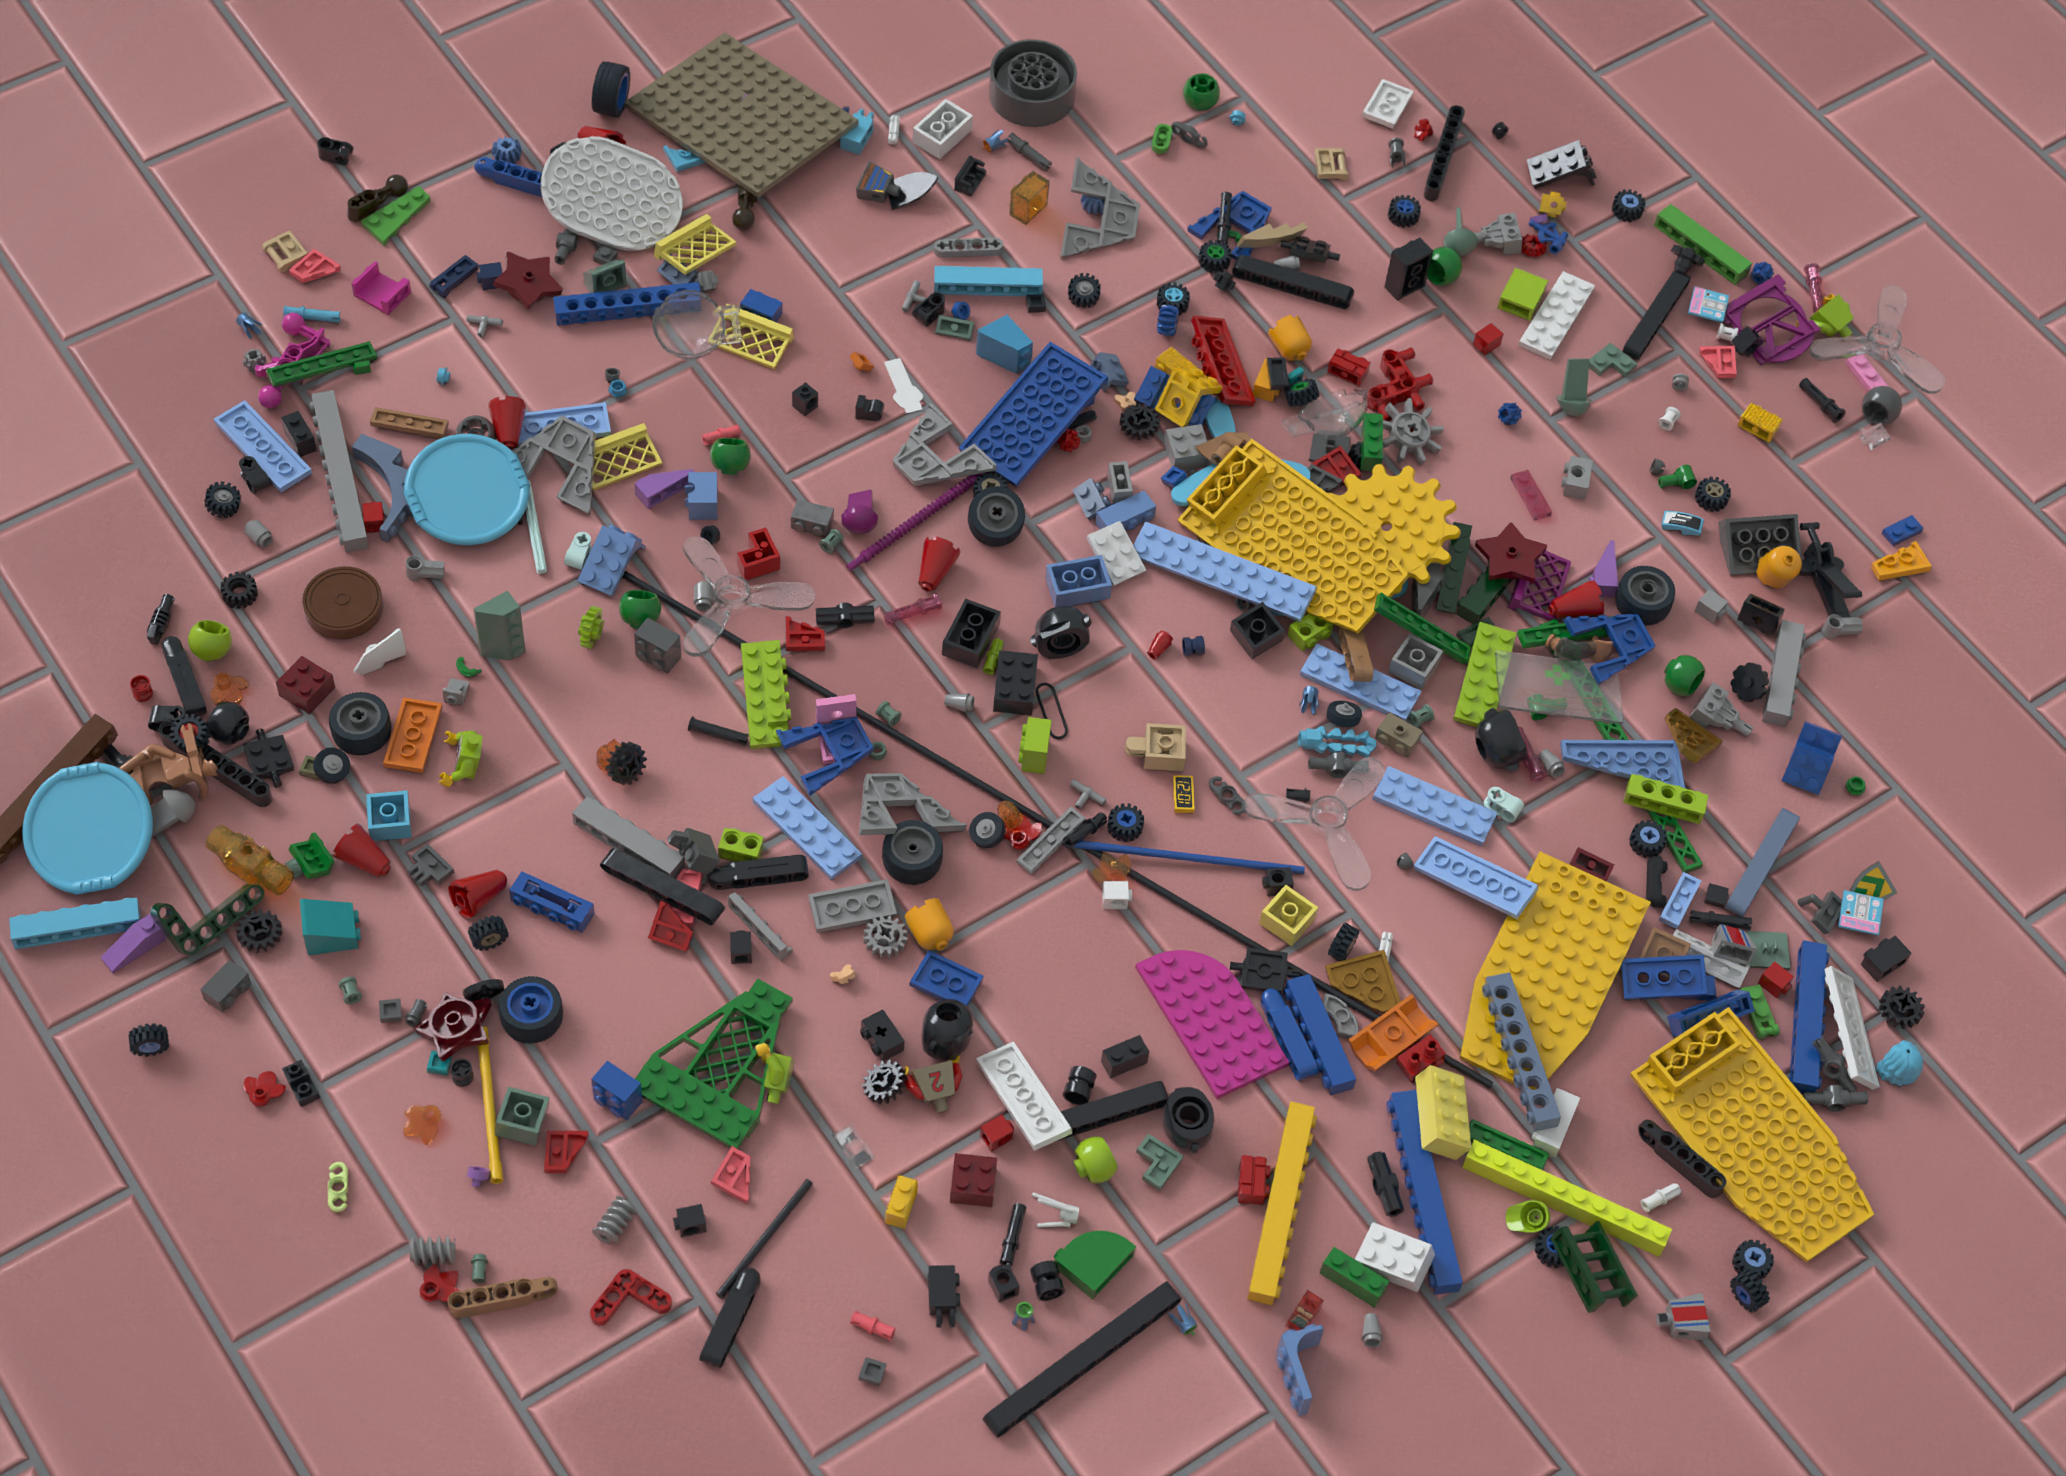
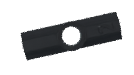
M844 602L836 607L816 608V625L837 624L841 628H849L856 623L875 622L873 605L853 606L850 603Z
M1374 1152L1367 1158L1373 1176V1188L1376 1195L1380 1196L1386 1216L1394 1217L1404 1212V1206L1398 1192V1179L1396 1174L1391 1171L1385 1152Z

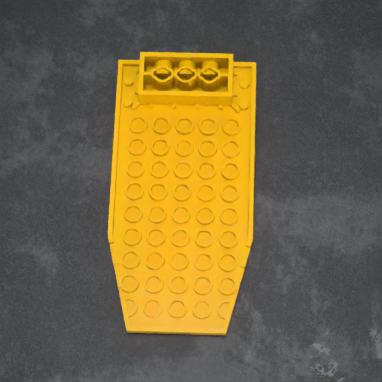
M1252 438L1242 449L1236 445L1186 499L1189 507L1177 519L1179 524L1209 546L1316 586L1317 590L1306 613L1357 634L1377 614L1374 611L1377 595L1382 592L1391 598L1409 578L1405 570L1360 516Z
M1539 851L1526 877V880L1538 885V891L1518 919L1507 915L1474 981L1459 1058L1515 1085L1513 1080L1514 1073L1508 1067L1507 1052L1502 1050L1501 1035L1495 1030L1494 1015H1490L1488 998H1485L1483 995L1482 986L1485 984L1486 977L1510 972L1547 1079L1549 1080L1568 1056L1587 1037L1651 903ZM1503 1014L1506 1017H1511L1509 1014ZM1510 1032L1512 1035H1518L1515 1032ZM1516 1050L1518 1053H1524L1521 1050ZM1522 1068L1524 1071H1530L1528 1068ZM1529 1086L1530 1089L1536 1090L1535 1087Z
M1729 1007L1719 1014L1716 1012L1712 1013L1649 1055L1646 1063L1630 1073V1077L1679 1138L1725 1176L1727 1181L1723 1192L1733 1205L1806 1263L1873 1217L1872 1208L1863 1190L1860 1189L1856 1181L1857 1178L1854 1172L1851 1171L1844 1152L1842 1153L1834 1133ZM1716 1178L1715 1182L1720 1187L1722 1185L1721 1181Z

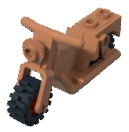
M187 714L184 715L185 719L179 717L180 722L177 723L175 721L173 723L175 727H171L172 733H170L172 741L180 751L182 750L183 753H187L189 758L159 745L151 744L119 767V769L126 773L133 770L130 776L141 786L150 805L154 803L150 787L156 782H164L173 789H177L194 781L200 788V799L204 800L207 798L209 786L206 776H217L216 771L218 768L212 760L207 762L204 759L202 749L205 748L204 743L208 744L210 742L208 738H211V734L209 733L210 729L201 717L191 714L190 718Z

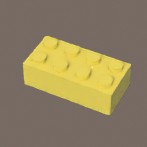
M1430 1065L1415 1076L1422 1149L1457 1160L1471 1150L1464 1076Z

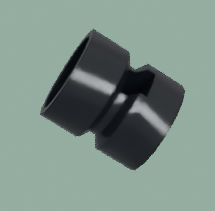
M1073 1066L1068 1076L1069 1082L1066 1083L1063 1091L1064 1099L1076 1105L1089 1103L1092 1093L1091 1089L1094 1087L1097 1077L1096 1073L1087 1067Z
M1052 1260L1044 1261L1031 1267V1277L1033 1283L1036 1284L1035 1291L1040 1301L1053 1300L1065 1293L1062 1279L1058 1278L1060 1272L1057 1262Z

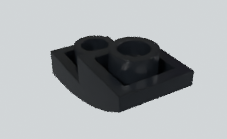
M302 1060L282 1068L300 1107L320 1099V1095Z

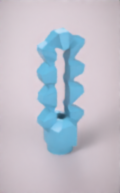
M1320 726L1317 729L1306 728L1305 731L1300 730L1298 746H1303V749L1315 750L1322 754L1327 749L1331 753L1342 751L1350 756H1354L1357 753L1362 757H1369L1370 753L1376 748V740L1369 736V731L1356 736L1354 730L1349 729L1342 735L1339 728H1334L1327 734L1324 727ZM1323 738H1325L1326 740L1340 739L1341 741H1361L1365 743L1366 746H1356L1352 744L1343 745L1341 743L1327 744L1326 742L1322 741Z

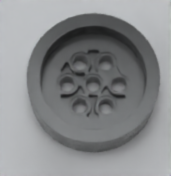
M1027 39L1010 43L999 50L992 60L989 85L990 102L1001 117L1014 124L1026 127H1042L1054 124L1063 119L1073 107L1077 79L1076 64L1064 49L1047 41Z

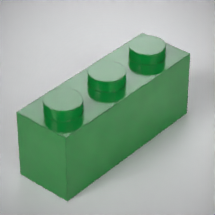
M1364 413L1361 426V470L1372 471L1373 467L1381 464L1383 459V414Z
M1336 1247L1332 1248L1320 1270L1321 1275L1374 1308L1385 1294L1390 1282Z

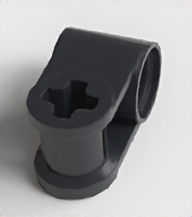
M328 137L320 138L317 142L319 158L323 161L339 165H346L349 161V155L354 150L350 143Z
M939 292L932 293L915 306L912 316L922 320L925 326L931 325L939 315H943L945 312L944 295Z
M245 456L240 459L241 477L252 493L271 485L268 475L262 470L255 458Z
M152 706L148 728L159 732V727L164 722L174 723L176 721L179 723V717L185 719V709L181 706Z

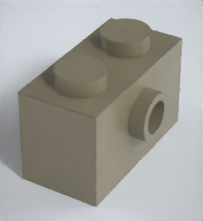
M1389 712L1377 728L1375 739L1381 744L1394 749L1398 754L1409 758L1419 744L1423 731Z

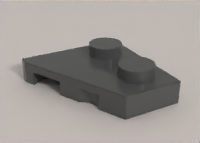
M1313 464L1308 467L1310 481L1325 492L1341 486L1342 479Z

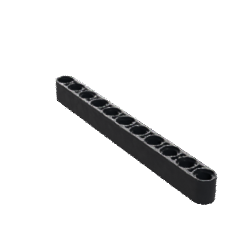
M1164 1282L990 1410L983 1417V1422L996 1438L1004 1435L1175 1308L1181 1302L1182 1297L1169 1282Z

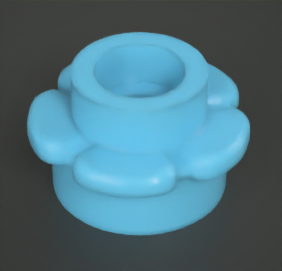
M1234 110L1229 119L1232 121V124L1240 126L1245 123L1246 115L1242 111Z
M447 367L445 369L439 368L436 382L441 383V385L449 382L451 372H448Z

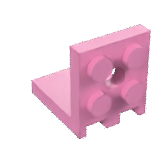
M855 694L816 699V723H821L822 725L832 723L833 720L856 717ZM818 736L823 765L835 763L822 736Z

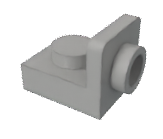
M450 678L447 688H443L442 691L444 702L453 705H463L470 683Z

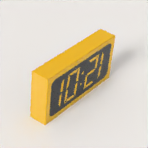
M1173 775L1174 813H1194L1193 776Z

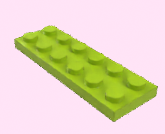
M1479 622L1453 717L1454 721L1477 727L1487 710L1491 708L1497 710L1516 632Z

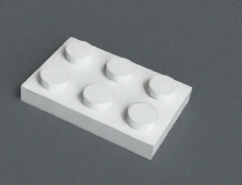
M1382 79L1365 107L1362 117L1394 129L1414 91Z
M1121 521L1087 535L1086 539L1095 556L1102 555L1112 587L1145 573L1146 568Z

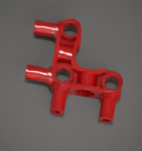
M1412 347L1400 352L1388 349L1382 354L1380 369L1384 376L1388 377L1390 383L1372 387L1368 393L1366 406L1372 411L1383 414V420L1390 422L1392 420L1384 410L1389 403L1396 405L1406 401L1408 398H1412L1416 411H1420L1425 407V403L1419 396V390L1425 386L1432 385L1433 377L1428 373L1416 378L1411 373L1405 361L1415 358V351Z

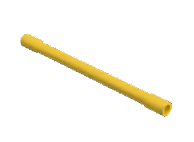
M483 1026L489 1041L488 1028ZM490 1044L478 1045L490 1161V1182L492 1184H499L504 1180L498 1136L495 1135L496 1113L489 1054Z

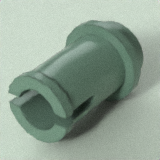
M475 1254L471 1259V1264H473L472 1282L478 1284L485 1283L488 1259L485 1254Z

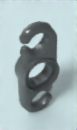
M1173 122L1171 124L1172 131L1177 133V127L1180 131L1178 135L1186 143L1193 144L1199 148H1205L1208 145V140L1205 136L1200 141L1201 135L1198 134L1194 127L1187 126L1181 122Z
M1215 776L1211 778L1209 788L1217 796L1219 802L1227 805L1229 809H1233V805L1239 804L1241 809H1234L1233 814L1239 815L1244 813L1246 803L1237 793L1236 789L1233 786L1227 785L1224 781L1221 786H1215L1214 782H1221L1222 777ZM1224 792H1230L1233 795V797L1230 799H1226L1222 796V794Z

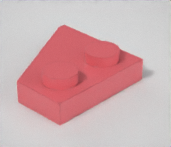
M313 249L296 263L289 272L291 276L300 282L306 283L339 272L341 266L321 252Z

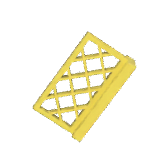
M705 214L656 242L654 257L658 260L665 259L686 275L736 246V241L712 224L711 217ZM711 230V231H713L716 235L706 234V233ZM695 239H703V242H697V241H694V240H695ZM706 239L716 240V243H708ZM718 240L726 241L727 244H718ZM691 246V249H681V247ZM693 247H703V250H693ZM706 248H714L716 250L706 251ZM676 253L678 257L670 256L669 254ZM680 254L691 255V258L680 257ZM693 255L703 256V258H693ZM680 262L691 263V265L684 267Z
M726 304L724 314L708 343L711 346L775 370L788 344L792 343L794 334L793 329ZM728 320L733 322L735 326L725 329L724 323ZM747 327L751 330V333L741 335L739 329ZM737 330L739 337L729 340L727 333ZM762 333L767 335L768 339L757 341L756 335ZM725 334L727 341L721 343L715 341L718 336ZM753 337L756 343L746 346L744 339ZM776 340L784 341L782 346L774 348L772 342ZM738 341L742 342L743 347L738 349L733 348L731 345ZM770 343L772 349L762 352L760 346ZM758 347L759 354H749V349ZM774 353L775 359L773 363L765 360L764 356Z
M644 423L595 441L594 461H596L593 469V476L597 474L603 476L604 479L596 484L593 481L592 490L600 489L662 466V461L647 433ZM645 439L647 443L646 449L636 446L638 441ZM620 448H630L629 455L619 453ZM634 450L644 453L641 460L631 457ZM609 453L614 455L612 461L609 462L601 459L603 454ZM646 454L654 457L656 461L653 463L644 462ZM616 457L626 459L624 466L614 463ZM631 461L639 465L637 469L632 470L626 468L628 462ZM599 463L609 466L606 473L596 470ZM611 468L621 470L620 475H610Z

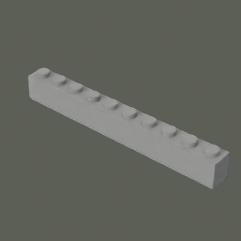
M334 390L311 394L313 402H309L311 413L316 415L312 416L314 428H319L318 431H315L318 442H322V445H319L321 457L325 456V460H322L323 469L328 471L325 478L327 486L331 485L332 489H328L330 501H335V504H331L334 516L338 515V519H335L337 531L341 530L342 533L338 534L340 546L344 545L346 552L367 549L369 546Z

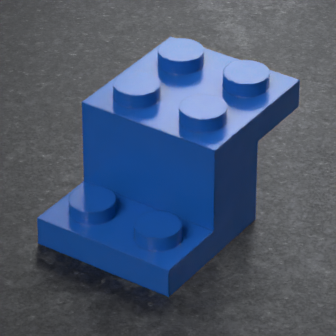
M1805 721L1782 781L1819 795L1833 763L1842 735Z

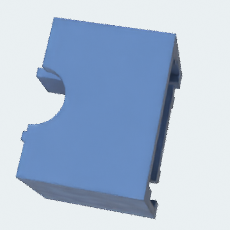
M688 472L689 485H685V495H688V498H685V507H688L689 520H717V472Z

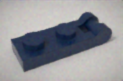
M464 255L430 282L429 287L433 291L437 290L438 294L445 298L452 289L479 269V265L467 255Z

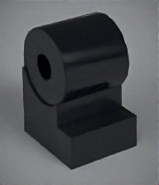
M858 395L855 419L879 421L882 418L884 403L877 399L869 400L864 395Z

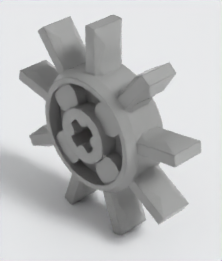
M1412 398L1406 400L1404 404L1405 412L1399 413L1391 403L1387 404L1384 410L1393 421L1383 420V430L1389 431V437L1383 440V448L1394 444L1400 449L1397 455V463H1401L1406 456V452H1414L1418 464L1423 465L1426 461L1422 451L1423 447H1426L1435 454L1440 451L1442 446L1430 440V436L1441 434L1444 426H1429L1426 419L1431 415L1433 410L1431 407L1424 410L1422 415L1413 412Z

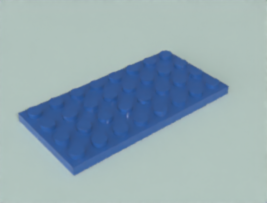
M1049 342L960 445L959 451L962 452L975 444L996 464L997 470L991 472L997 473L998 476H1003V479L1018 487L1109 380L1108 376L1054 343Z

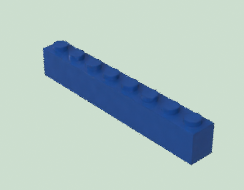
M1805 940L1802 941L1798 949L1789 1075L1790 1082L1800 1094L1816 1092L1817 1089L1821 1088L1822 1077H1819V1071L1822 1070L1823 1062L1812 1042L1817 1038L1819 1039L1825 1031V1023H1822L1826 1014V1005L1823 1004L1827 997L1824 969H1826L1830 954L1827 953L1826 944Z

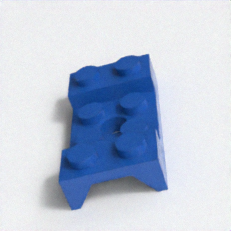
M1150 366L1134 399L1155 409L1170 375ZM1202 395L1187 426L1202 424L1203 427L1210 408L1218 399L1211 395Z

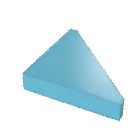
M667 145L663 146V151L676 172L706 163L696 155H692L691 152L670 149Z

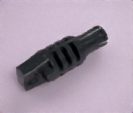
M163 594L159 607L153 612L147 629V639L150 644H158L166 631L171 618L170 610L175 601V598L170 594Z

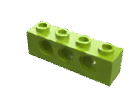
M1631 774L1623 803L1700 824L1705 815L1709 795L1685 789L1681 786L1667 784L1660 780L1645 778L1642 775Z

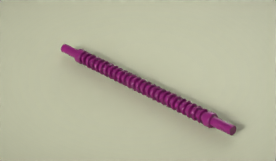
M983 473L969 475L962 482H959L958 485L956 484L954 487H951L950 490H947V493H943V496L935 499V502L932 501L931 505L928 504L927 507H923V510H919V513H915V516H911V519L908 518L907 522L904 521L903 525L900 524L899 527H895V530H891V533H887V536H883V539H879V542L876 541L875 545L872 544L871 548L867 547V550L860 552V556L847 564L846 568L852 571L863 562L870 561L871 557H875V554L878 555L879 551L882 552L883 548H887V545L891 546V543H895V540H899V537H903V534H907V531L910 532L911 528L914 529L915 525L919 526V522L923 523V520H927V517H931V514H935V511L938 512L939 508L942 509L951 500H955V497H959V494L962 495L963 492L974 486L977 477H982Z

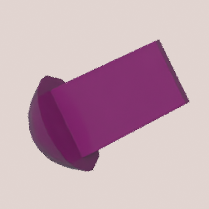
M871 489L849 494L848 506L842 513L841 523L851 533H868L878 523V515L873 510Z

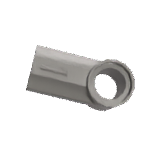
M416 555L406 559V576L408 579L417 581L422 577L444 578L445 562L422 560V558Z
M1833 614L1827 618L1821 631L1828 639H1834L1838 635L1861 634L1863 622L1859 617L1841 618L1839 615Z

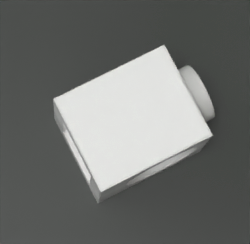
M1104 881L1102 890L1103 909H1127L1128 901H1132V889H1128V881Z

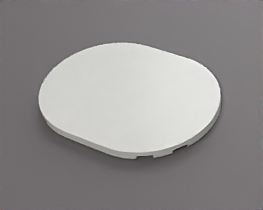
M594 136L570 140L550 155L542 172V197L554 219L566 229L606 246L623 251L647 250L655 247L656 242L672 234L679 223L683 208V198L675 176L656 158L613 140Z

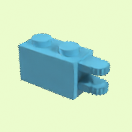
M861 108L857 114H853L858 119L859 125L839 139L841 141L840 149L858 155L861 154L872 135L874 113L869 112L868 116L865 117L864 109Z

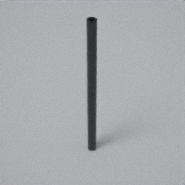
M806 1179L716 1292L719 1298H724L735 1284L740 1272L750 1265L813 1185L812 1181Z

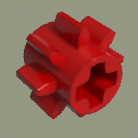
M1067 429L1057 440L1061 445L1059 449L1071 453L1080 445V438L1077 436L1078 432Z

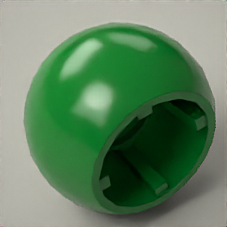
M1199 73L1191 76L1183 87V98L1186 104L1196 111H1206L1213 108L1220 97L1218 82L1208 74Z
M1448 247L1434 249L1427 278L1439 286L1454 283L1462 272L1460 256L1456 251Z
M719 438L711 446V463L716 469L721 470L723 474L736 475L738 471L745 470L750 463L751 451L749 445L744 440Z
M630 590L620 599L619 613L625 623L630 624L632 628L639 629L647 618L657 622L661 613V602L655 593L644 590Z
M1680 655L1667 664L1664 670L1666 674L1664 681L1672 693L1682 697L1691 696L1701 684L1706 670L1702 662L1696 657Z

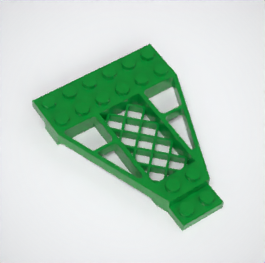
M757 978L748 992H743L651 1055L635 1078L641 1083L642 1098L724 1145L739 1149L746 1137H750L760 1122L766 1092L764 1082L768 1064L766 1063L763 1078L750 1072L759 1059L756 1048L753 1051L752 1046L770 1043V1052L774 1053L781 1019L792 1004L793 998ZM723 1016L705 1043L700 1044L690 1038ZM744 1021V1029L733 1031L731 1023ZM746 1021L754 1024L755 1026L747 1027ZM729 1024L730 1032L723 1033ZM761 1030L763 1038L751 1041L749 1033ZM747 1034L748 1042L736 1044L734 1036ZM732 1037L734 1045L721 1047L720 1039ZM716 1041H718L719 1048L711 1050ZM683 1042L699 1050L685 1070L677 1068L660 1057ZM750 1047L751 1055L739 1057L737 1049ZM735 1050L737 1058L725 1061L723 1053ZM721 1054V1062L710 1064L708 1056ZM706 1057L708 1065L700 1066V1064ZM738 1063L740 1071L728 1074L726 1066ZM724 1067L725 1075L713 1077L711 1069ZM709 1070L711 1078L698 1080V1072ZM745 1078H749L761 1085L756 1110H751L732 1099V1096ZM727 1080L728 1088L716 1090L715 1082Z

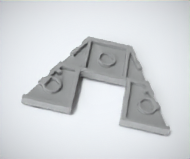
M1076 157L1070 192L1105 199L1100 229L1066 222L1060 258L1134 240L1136 236L1140 204L1134 199L1129 198L1124 191H1120L1113 186L1112 182L1103 175H1099L1095 169H1091L1084 164L1079 157Z
M931 403L925 415L919 419V424L909 434L910 438L906 444L901 446L900 452L892 460L893 466L914 486L997 470L996 464L975 444L946 462H943L926 446L953 429V423Z
M561 415L553 424L547 425L542 429L543 431L533 438L530 437L520 444L519 448L512 451L517 454L528 480L545 450L574 464L556 497L590 515L595 432Z
M902 773L866 774L864 778L859 835L896 833L897 826L887 811V806L914 805L923 822L934 827L937 832L965 831L967 824L965 822L960 823L950 815L951 811L943 808L931 796L923 795L919 791L920 787L910 782Z

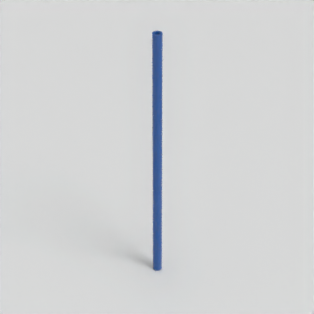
M1080 841L1072 847L1261 870L1291 867L1292 873L1304 874L1305 872L1304 866L1090 841Z

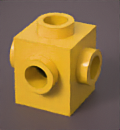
M1552 191L1550 195L1542 193L1539 211L1546 212L1547 216L1556 218V215H1561V211L1565 212L1566 201H1564V197H1560L1561 193ZM1555 201L1556 206L1552 208L1551 203Z

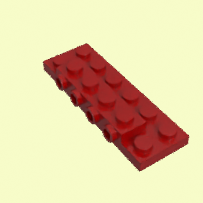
M1194 315L1191 322L1196 334L1192 338V346L1197 349V360L1201 361L1203 365V374L1216 379L1217 383L1223 386L1221 392L1217 393L1221 403L1253 406L1256 400L1225 319Z

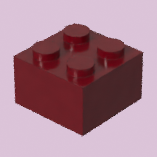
M303 656L276 681L279 696L309 715L335 689L333 674Z
M955 1153L950 1203L992 1207L997 1157Z

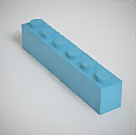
M935 266L934 293L986 296L1042 294V268Z
M124 898L118 901H104L93 905L84 904L80 907L61 908L49 912L40 911L36 914H21L9 918L10 937L14 949L126 932L134 923L141 920V909L137 898Z

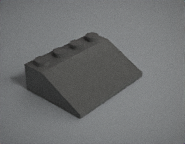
M1798 514L1732 518L1718 522L1720 542L1729 575L1757 573L1759 559L1769 551L1780 546H1789L1795 549L1802 559Z

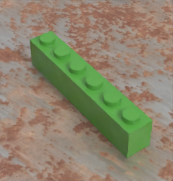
M1672 204L1657 214L1654 227L1680 246L1695 250L1696 254L1705 259L1704 263L1732 284H1738L1749 274L1752 262Z

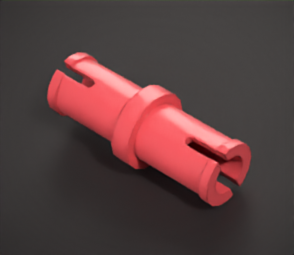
M738 425L724 429L717 428V431L702 434V441L707 446L719 438L741 436V431Z
M858 1311L853 1313L850 1324L867 1330V1333L871 1335L874 1333L889 1341L892 1340L896 1330L895 1327L880 1322L879 1318H871Z

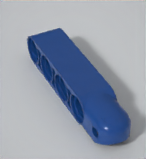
M481 157L475 163L474 169L479 175L493 179L497 184L542 197V172L488 157Z
M1265 990L1261 996V1007L1281 1050L1289 1061V1066L1296 1080L1300 1081L1317 1075V1063L1289 1006L1285 1004L1278 990Z

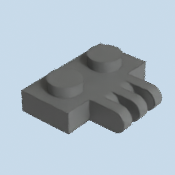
M428 843L411 855L412 860L416 864L407 871L410 876L413 875L415 881L418 880L421 886L431 879L439 885L454 874V869Z

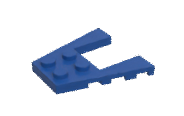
M1242 191L1231 198L1230 222L1249 234L1265 226L1272 207ZM1215 208L1208 216H1203L1194 225H1189L1187 231L1202 240L1219 221L1220 208ZM1236 246L1232 251L1231 258L1237 260V257L1240 255L1250 257L1254 248H1238Z
M1638 614L1615 615L1614 617L1599 615L1593 618L1580 616L1579 618L1566 617L1564 619V623L1572 637L1604 627L1610 640L1613 641V645L1620 657L1590 667V671L1598 685L1652 651L1656 646Z
M857 717L833 720L832 723L822 725L821 723H815L813 726L804 728L797 726L792 727V730L786 731L776 730V735L784 750L820 735L829 749L835 763L801 776V782L809 796L874 751L873 745Z

